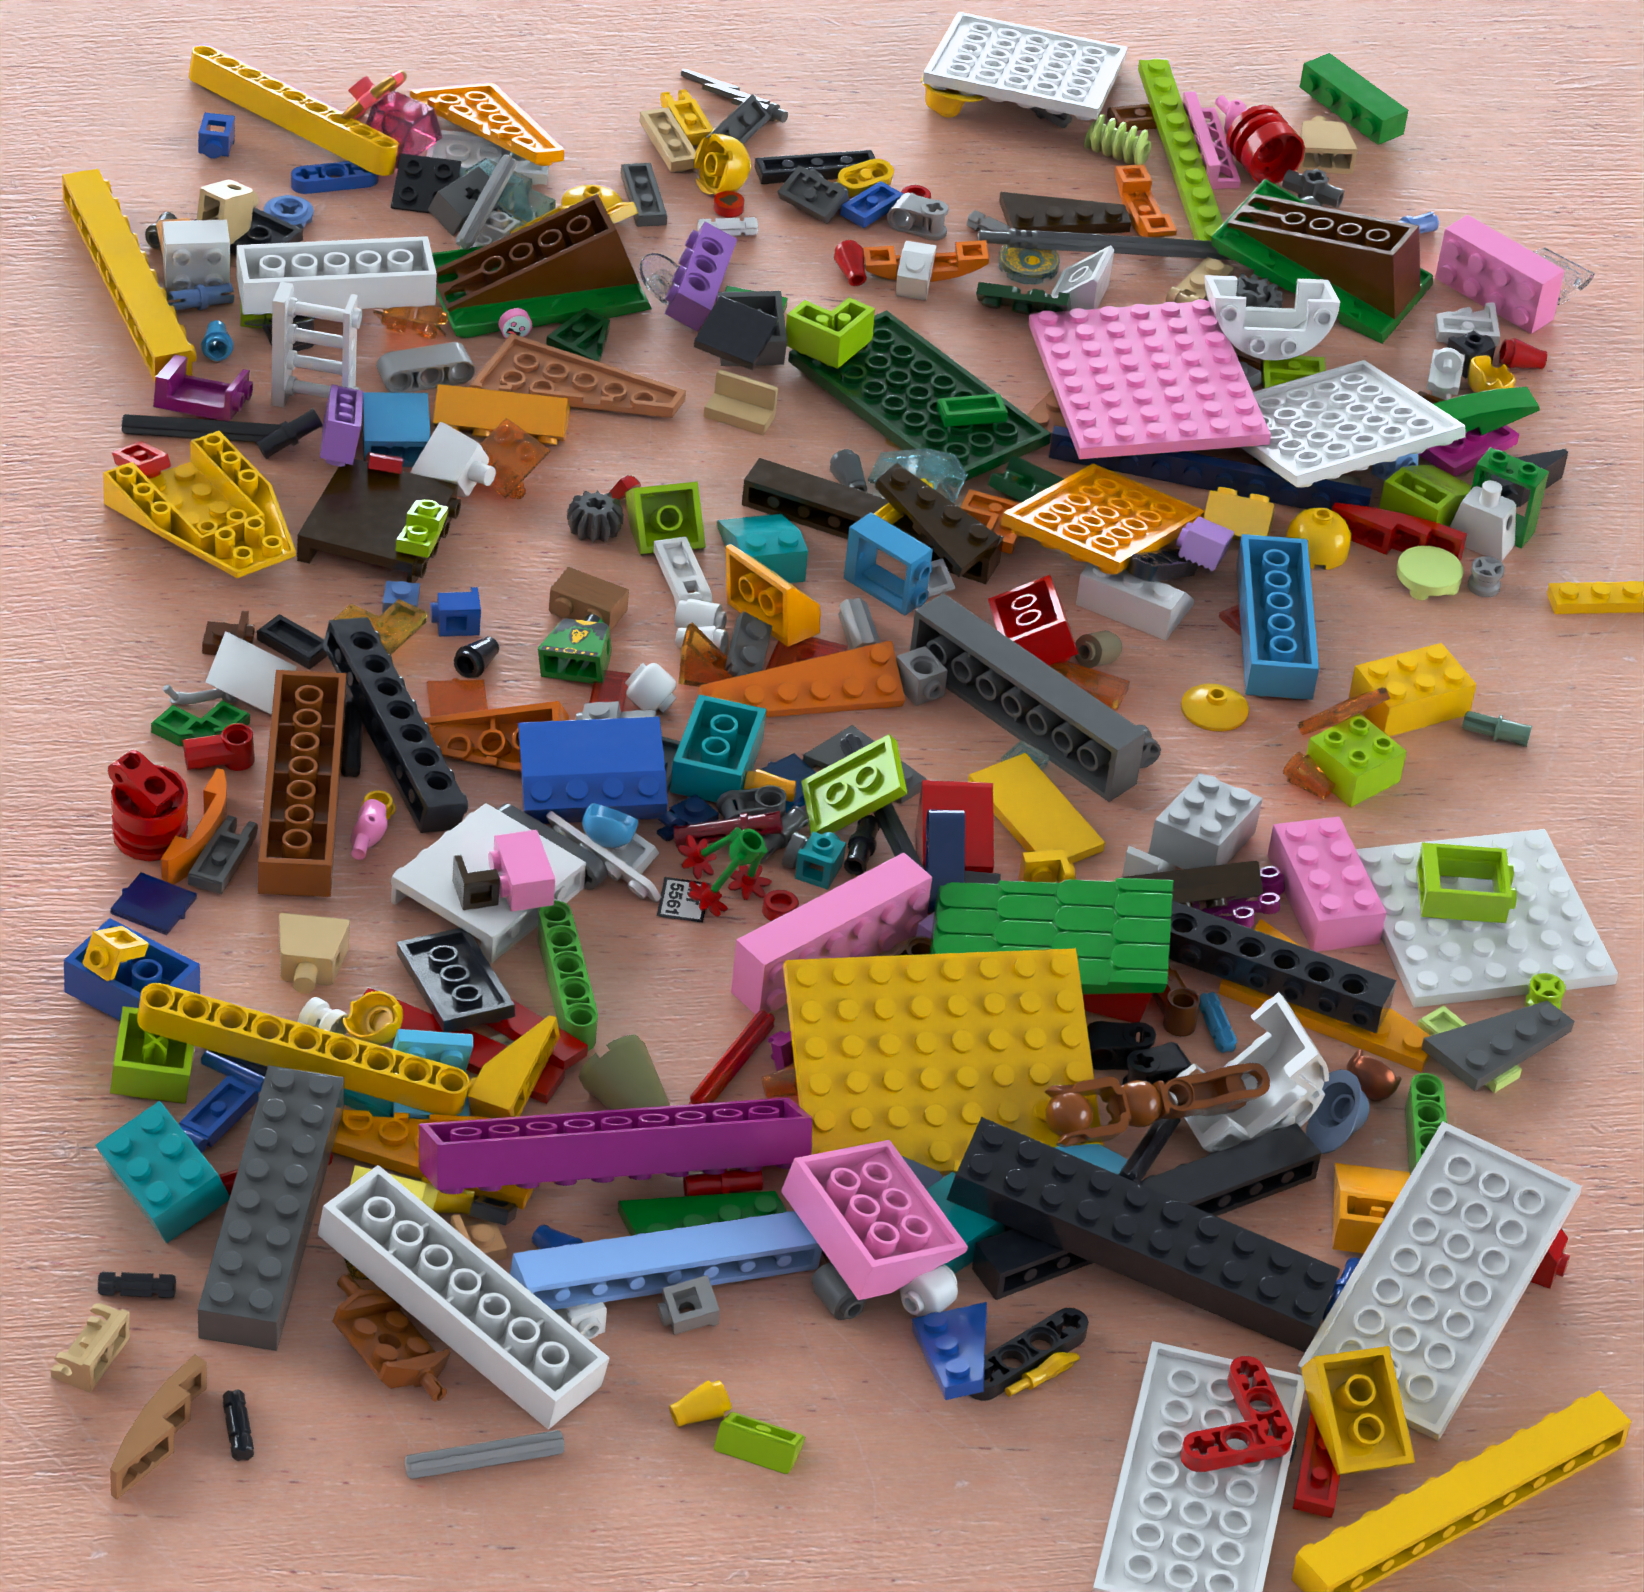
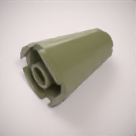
M637 1035L623 1036L608 1043L606 1046L610 1051L602 1057L595 1053L580 1071L579 1080L583 1084L584 1089L609 1110L671 1106L646 1044Z

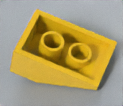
M1389 1346L1314 1356L1301 1367L1309 1407L1337 1475L1415 1463Z

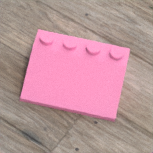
M890 1140L794 1158L781 1192L858 1300L890 1294L909 1284L916 1277L942 1266L967 1251V1244Z

